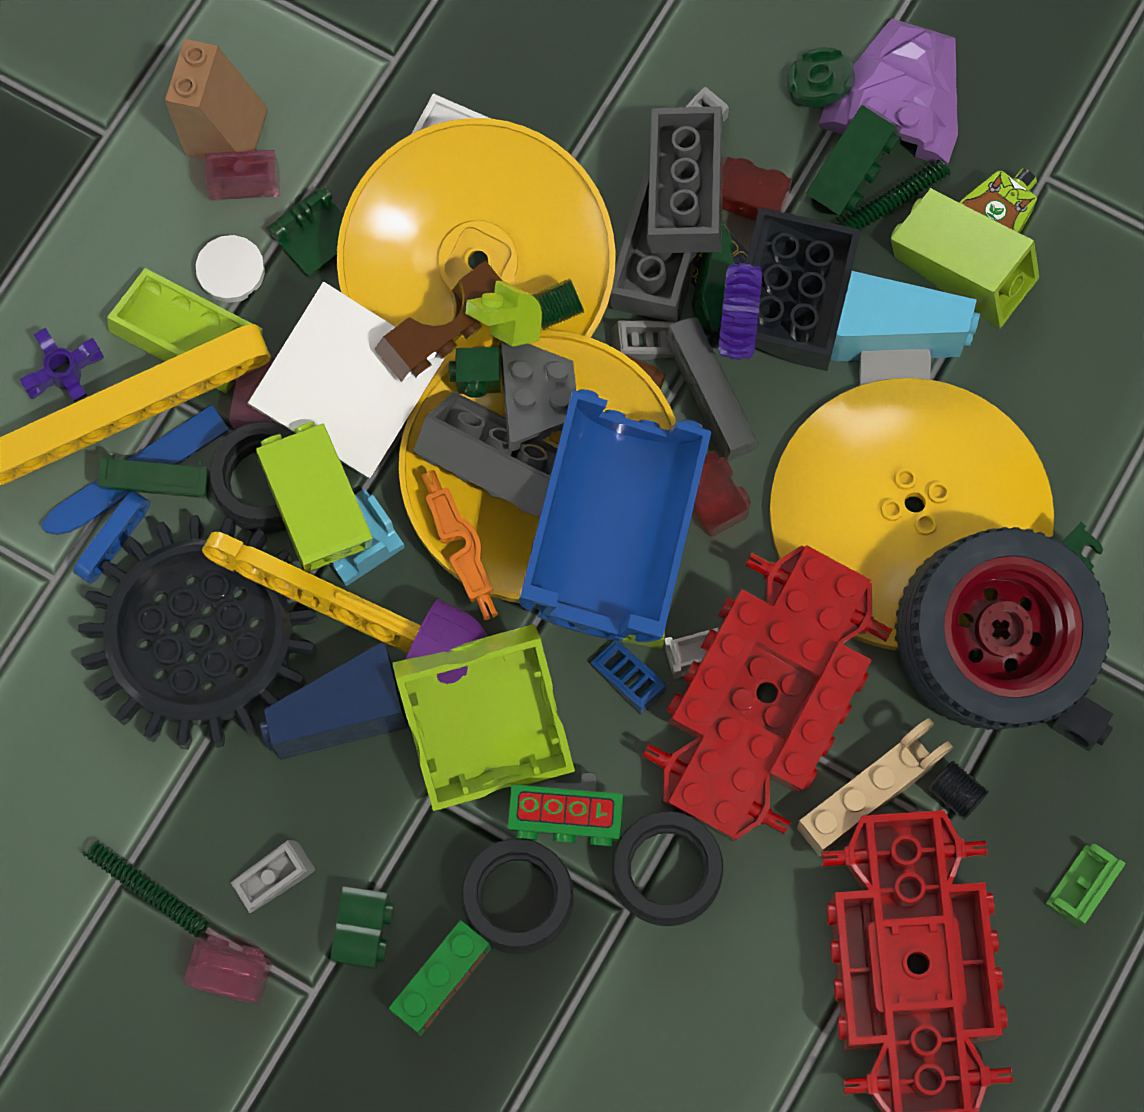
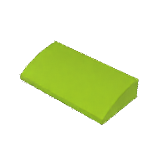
M144 268L107 317L110 333L163 361L172 359L239 327L252 324L147 268ZM237 378L216 387V389L227 394Z

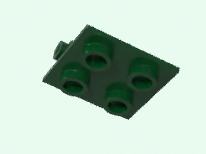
M320 187L266 227L269 233L308 277L337 256L339 231L344 214L331 201L333 198L326 188L322 190Z

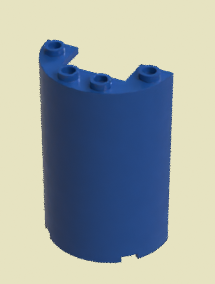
M572 390L519 602L527 611H532L533 607L538 609L539 618L579 633L623 641V638H626L628 635H636L635 641L637 642L659 640L664 635L712 431L703 429L700 423L691 420L677 421L669 431L659 428V424L650 420H640L637 422L625 418V414L616 410H605L603 412L608 400L598 398L599 395L590 390Z

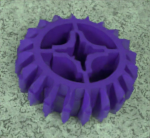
M740 263L730 264L727 268L718 349L721 356L741 360V358L750 359L754 354L762 284V271L759 266Z

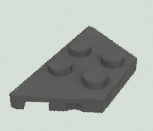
M500 340L499 347L508 451H515L520 449V443L534 437L540 441L550 437L556 431H562L572 390L576 391L574 364L572 360L528 343L512 347Z

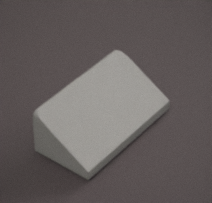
M930 349L862 351L860 353V386L894 378L930 380Z

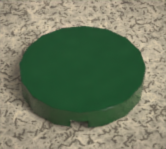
M827 47L810 50L803 54V59L798 63L795 61L790 66L787 74L790 94L796 102L806 107H823L837 102L852 88L855 79L854 68L850 58L843 55L836 48Z

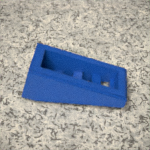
M614 640L590 663L640 715L666 691L667 685L618 640ZM618 652L622 657L609 669L605 667L604 664ZM628 662L631 667L621 677H616L614 674ZM638 672L641 676L630 687H627L624 683ZM647 681L651 686L638 697L634 692Z

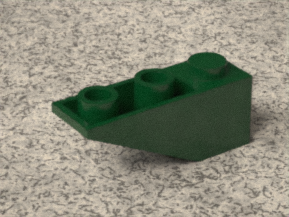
M722 221V252L702 253L692 300L695 318H698L706 336L720 333L726 272L730 264H735L731 252L733 248L730 232L725 229L724 221Z

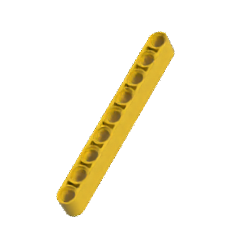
M249 324L239 327L0 437V486L266 365L270 361L271 356L258 325Z

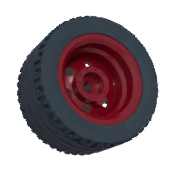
M1008 527L994 528L969 535L944 546L927 558L924 564L916 569V573L908 580L909 585L904 587L903 597L900 598L898 603L900 607L896 611L897 623H895L894 627L896 629V636L894 637L898 643L896 650L901 659L899 661L900 665L904 666L906 671L904 674L911 681L910 685L912 688H916L919 692V697L921 699L924 698L927 701L926 704L934 707L940 715L945 714L949 720L957 721L961 725H969L972 728L987 730L1023 728L1045 723L1052 718L1061 716L1062 712H1068L1074 704H1078L1081 701V697L1088 694L1090 691L1089 687L1096 683V677L1102 672L1103 668L1101 666L1107 659L1106 652L1110 645L1108 637L1111 635V630H1109L1111 621L1107 614L1109 608L1104 599L1106 598L1105 594L1101 592L1099 580L1097 581L1094 577V572L1087 568V563L1084 559L1081 560L1078 557V553L1074 550L1070 551L1065 543L1057 542V538L1047 537L1045 533L1040 531L1034 533L1033 529L1024 530L1019 527L1010 529ZM986 588L995 590L992 601H988L984 597V590ZM1022 597L1029 599L1031 603V608L1028 611L1019 605ZM961 614H964L972 623L969 627H963L959 624L958 618ZM999 624L1001 627L998 631L1000 637L994 638L992 633L995 629L992 625ZM1033 632L1038 633L1041 638L1038 646H1033L1030 643ZM972 649L979 650L977 663L969 660L968 655ZM1007 659L1016 666V669L1011 673L1007 672L1004 668V663Z

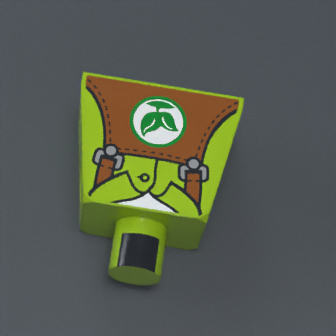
M1021 169L1014 178H1011L1003 171H997L963 198L960 203L1021 233L1037 202L1036 195L1030 192L1031 188L1037 183V179L1027 169Z

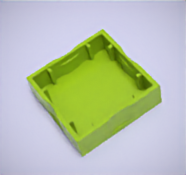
M535 624L470 641L450 649L451 652H440L392 663L433 811L485 797L496 790L511 787L512 784L529 785L575 772L564 727L557 711L553 695V684L541 638ZM468 666L466 676L463 675L457 682L446 684L438 681L437 674Z

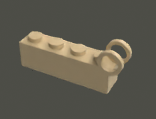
M930 718L916 726L899 744L799 820L797 830L819 857L821 856V851H828L855 830L861 816L874 815L932 770L936 762L953 748L952 744L947 741L930 754L918 739L934 725Z

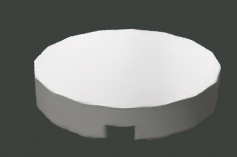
M236 235L220 236L208 242L199 252L195 264L196 277L203 290L214 300L226 303L239 302L248 298L249 294L254 290L256 292L261 286L265 275L264 260L257 246L247 238Z

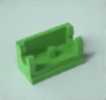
M1094 843L1091 846L1086 844L1045 903V906L1079 929L1087 922L1126 863Z

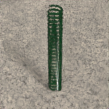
M937 159L936 162H932L927 168H923V171L920 170L914 176L906 179L905 182H901V185L898 184L892 190L884 193L883 196L880 195L879 198L870 201V204H866L865 207H861V210L858 209L857 212L848 215V218L839 221L837 225L843 224V226L862 231V227L870 226L871 222L875 223L876 219L880 220V216L884 217V213L889 214V211L892 212L893 208L897 209L898 205L902 206V202L906 203V200H911V197L915 198V194L919 195L920 192H924V188L928 189L929 186H933V183L937 184V180L941 181L942 178H946V175H950L951 171L944 161Z
M99 840L94 842L88 853L83 851V856H87L88 860H92L93 864L97 863V867L101 866V869L106 870V873H110L111 877L115 876V880H120V883H124L125 887L129 886V890H133L134 894L138 893L139 897L143 896V900H147L148 904L152 903V907L161 910L162 914L166 913V917H170L171 921L175 920L176 924L180 923V927H184L185 931L189 930V934H194V937L201 936L210 926L207 923L197 934L206 921L205 918L200 920L201 914L196 916V911L191 913V907L186 910L187 904L182 906V901L177 903L178 898L173 899V894L168 896V891L163 893L164 887L159 889V884L154 886L155 881L150 882V877L145 879V874L141 875V871L136 872V867L132 868V864L127 865V860L123 861L122 857L118 858V854H114L113 850L109 851V847L104 848V844L99 845Z

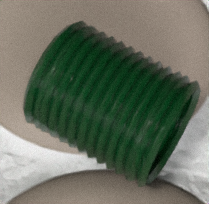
M570 278L560 282V284H554V286L548 287L544 291L541 290V292L538 291V293L532 294L538 300L541 307V327L543 330L549 329V326H555L559 322H565V320L571 319L575 315L578 316V314L584 313L583 306Z

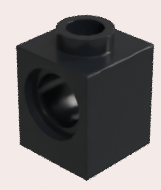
M1082 696L1078 704L1071 706L1068 712L1061 713V716L1056 719L1051 729L1089 752L1096 743L1102 746L1110 735L1113 727L1108 725L1113 713L1087 697Z

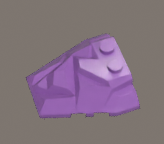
M891 18L853 65L855 79L852 88L843 98L831 105L825 106L818 127L843 134L860 106L868 105L902 127L898 134L901 140L918 145L915 157L929 162H936L939 159L948 165L958 136L955 37Z

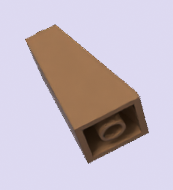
M184 39L165 102L185 156L250 169L268 111L267 106L219 46Z

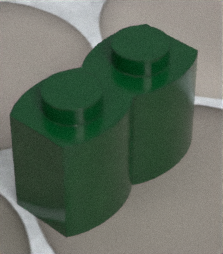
M343 886L330 961L332 963L377 969L378 961L385 962L388 940L382 939L384 924L391 925L394 912V903L388 902L389 895L387 893Z

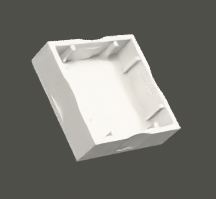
M323 282L247 405L277 424L283 425L294 432L295 428L309 422H315L316 426L324 423L340 462L366 479H370L444 358L441 359L438 355L429 361L432 366L420 377L415 378L413 375H410L401 382L374 350L383 336L393 330L395 326Z

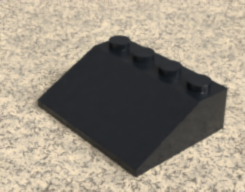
M759 207L745 262L751 264V266H759L762 271L755 341L756 348L794 364L828 371L860 237V229Z

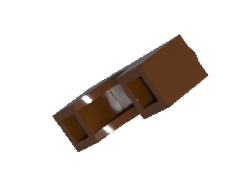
M485 260L462 277L450 292L454 303V317L451 322L439 326H430L419 323L409 317L383 336L374 350L401 382L410 375H413L415 378L420 377L432 366L429 362L437 355L443 359L458 346L455 343L456 340L462 336L468 340L483 327L480 321L465 314L467 300L480 298L485 293H494L496 281L503 280Z

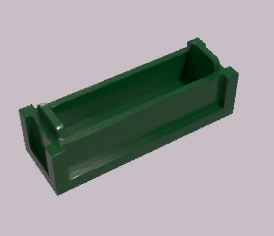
M109 453V459L100 458L98 487L104 490L136 491L138 493L208 499L210 470H208V467H203V462L199 460L198 466L194 467L115 460V454Z

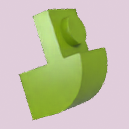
M496 281L494 293H485L480 298L467 300L465 314L490 326V335L512 347L539 341L542 311L538 300L527 292L508 282Z

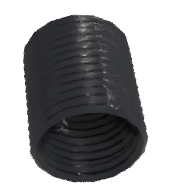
M951 761L928 788V791L939 797V800H942L947 807H950V810L956 812V815L962 818V820H965L989 793L986 787L981 786V783H978L973 776H970V773L967 774V771H964L955 761Z

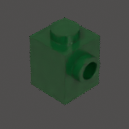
M499 347L456 348V361H449L450 382H456L459 394L478 398L485 396L486 393H501Z

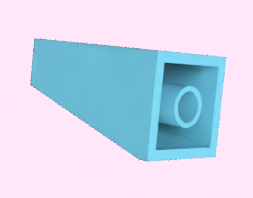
M852 271L830 360L837 362L859 361L862 351L930 349L931 358L960 357L963 347L971 346L973 335L977 329L980 313L974 312L976 299Z

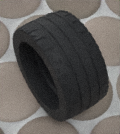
M256 422L238 427L235 431L233 430L217 446L210 463V485L220 509L227 518L233 519L237 526L252 533L257 529L265 534L279 533L280 531H285L286 527L277 504L259 508L244 505L237 500L230 484L232 472L242 459L256 452L257 448L262 447L260 442L264 439L279 434L283 439L296 434L294 431L277 423Z
M656 812L634 822L620 837L612 859L613 884L623 905L637 918L658 926L682 925L702 915L714 902L723 878L722 853L713 834L697 819L679 812ZM658 834H675L686 838L698 849L703 860L704 876L699 889L689 899L678 904L661 905L648 900L637 890L631 877V862L635 851L645 840Z
M507 839L487 847L471 863L463 881L462 905L470 927L489 942L492 948L512 954L530 953L549 945L565 929L573 909V885L565 864L551 849L528 839ZM510 861H527L539 866L549 876L554 888V905L549 916L538 927L526 932H508L497 927L486 916L482 906V888L488 875L498 866Z

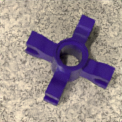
M46 327L35 333L34 336L46 355L43 360V369L20 379L31 399L41 395L47 388L53 385L60 389H67L75 403L87 398L85 391L79 383L81 369L104 358L95 340L91 338L79 348L70 352L65 348L57 347ZM70 364L65 372L55 373L58 366Z

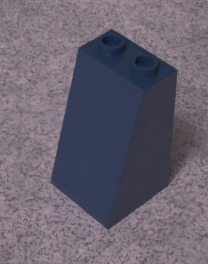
M382 643L374 646L264 709L266 721L260 722L265 744H268L270 751L275 750L281 760L406 729L405 716L386 644Z

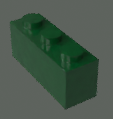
M861 105L806 191V194L839 216L847 215L848 212L854 213L863 200L864 196L860 194L867 182L872 184L880 174L882 166L879 163L886 153L892 154L901 140L898 134L902 127L870 106Z

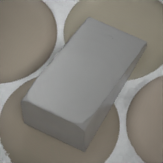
M287 840L233 880L231 884L249 913H252L305 879L315 871V868L297 841Z

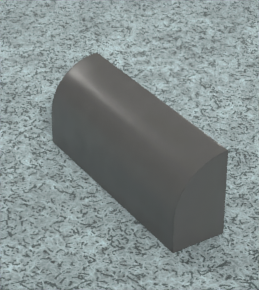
M688 318L669 325L666 336L667 345L708 429L712 431L711 435L725 463L756 450L759 442L698 318Z

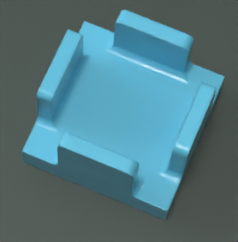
M366 489L355 494V497L373 537L372 546L367 550L331 563V566L345 586L405 548L404 543L393 528L392 521L373 494L370 496Z

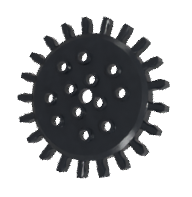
M191 515L188 526L190 531L189 540L174 543L173 534L163 521L157 523V536L161 540L162 547L150 554H147L142 544L133 537L126 541L130 554L138 560L127 573L122 571L116 564L105 561L101 566L109 579L119 583L112 596L104 595L98 591H87L85 595L86 600L95 608L107 610L104 623L87 622L78 625V632L82 637L90 639L103 638L105 650L101 652L91 653L80 658L82 666L86 670H96L110 665L114 674L110 679L100 683L93 689L98 699L102 701L110 698L117 691L124 689L130 698L119 708L115 715V718L123 726L130 722L141 708H144L152 714L145 726V738L155 742L161 734L166 720L179 723L176 736L177 742L181 749L189 750L193 740L192 730L194 725L209 724V736L217 748L224 747L225 743L222 721L238 716L241 727L250 736L257 734L256 722L248 710L259 701H263L268 707L280 701L279 697L270 692L279 679L300 688L306 683L304 677L297 670L286 667L290 653L303 656L316 655L317 648L313 642L293 639V626L309 625L318 622L317 613L314 609L305 608L291 611L288 603L289 597L242 576L236 570L233 572L209 560L202 552V548L207 539H203V524L198 515ZM226 517L220 527V532L234 538L236 525L233 519ZM257 529L250 537L246 546L261 550L267 539L265 533ZM286 549L274 556L288 564L292 561ZM196 577L199 579L197 586H187L190 578ZM239 590L247 592V596L243 600H236L234 596ZM158 595H167V601L165 603H155L156 597ZM207 607L215 608V613L211 617H204L203 611ZM261 620L263 621V626L259 630H252V622ZM182 624L183 631L180 634H172L171 629L174 625ZM198 625H205L210 629V635L207 640L201 643L192 641L190 637L191 631ZM223 637L231 638V644L228 647L223 648L219 646V642ZM144 641H150L152 644L151 648L145 652L140 651V644ZM198 654L200 659L196 664L191 665L187 663L190 655ZM240 667L248 669L247 675L243 678L235 676L236 670ZM160 671H166L168 673L166 680L162 682L156 681V674ZM208 684L216 686L215 692L211 695H205L203 692Z

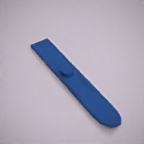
M211 405L127 461L178 465L230 430L213 405ZM97 479L56 506L46 516L42 523V528L46 533L50 534L70 533L121 502L130 492L101 489L98 487Z

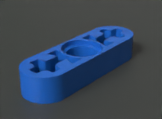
M136 491L130 492L78 559L74 568V574L89 584L95 582L104 571L101 567L105 561H112L142 521L150 507V501Z

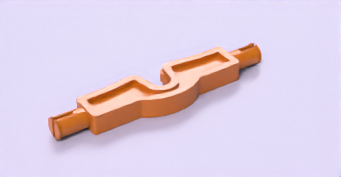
M435 470L429 471L433 484H431L427 473H424L421 478L429 493L426 496V502L434 518L440 541L444 544L457 540L466 542L464 548L449 557L450 564L462 582L469 600L477 602L483 619H490L486 605L494 618L498 615V612L490 597L493 594L492 585L481 563L482 547L479 536L474 527L461 517L449 489H442Z

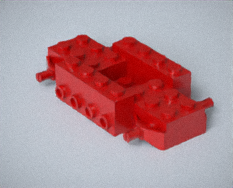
M801 545L776 563H770L753 552L751 553L745 566L764 575V601L743 589L736 595L734 600L727 597L718 613V616L723 621L717 632L713 629L709 630L700 647L706 650L700 663L693 660L683 678L689 684L683 695L675 693L666 712L672 714L667 723L696 739L673 754H667L649 743L646 750L653 754L644 751L642 757L661 766L660 769L663 771L662 803L682 814L697 819L704 826L731 841L737 840L759 824H766L783 835L788 829L786 827L790 825L791 820L780 816L770 808V779L795 793L802 791L804 787L807 789L810 787L818 772V769L815 767L821 755L826 756L835 740L832 734L838 723L842 725L852 707L849 704L855 691L860 692L869 675L866 670L872 660L843 644L860 632L864 634L869 632L886 642L893 630L878 622L872 616L871 580L808 545L805 547ZM768 683L775 688L776 698L772 703L766 704L758 699L756 691L760 684Z
M944 810L864 815L859 819L847 847L838 851H821L823 867L845 865L863 889V891L835 892L830 903L826 904L828 926L833 928L834 941H830L831 962L832 964L836 963L837 978L833 980L835 1001L840 1002L841 1017H837L839 1040H843L844 1051L879 1049L870 1074L861 1078H843V1086L858 1085L855 1087H844V1095L867 1093V1095H871L881 1112H979L987 1086H991V1084L1013 1083V1076L998 1077V1075L1012 1074L1011 1067L989 1069V1066L984 1065L972 1043L994 1041L1003 1035L1002 1029H1007L1008 1025L1006 1007L999 1005L998 991L1003 990V975L1000 967L995 968L994 953L999 951L997 930H991L989 915H994L995 912L993 893L987 892L986 882L952 884L961 859L969 856H987V848H985L987 843L986 840L964 842V839H960ZM920 954L925 957L928 963L925 973L918 975L908 969L907 959L910 955Z

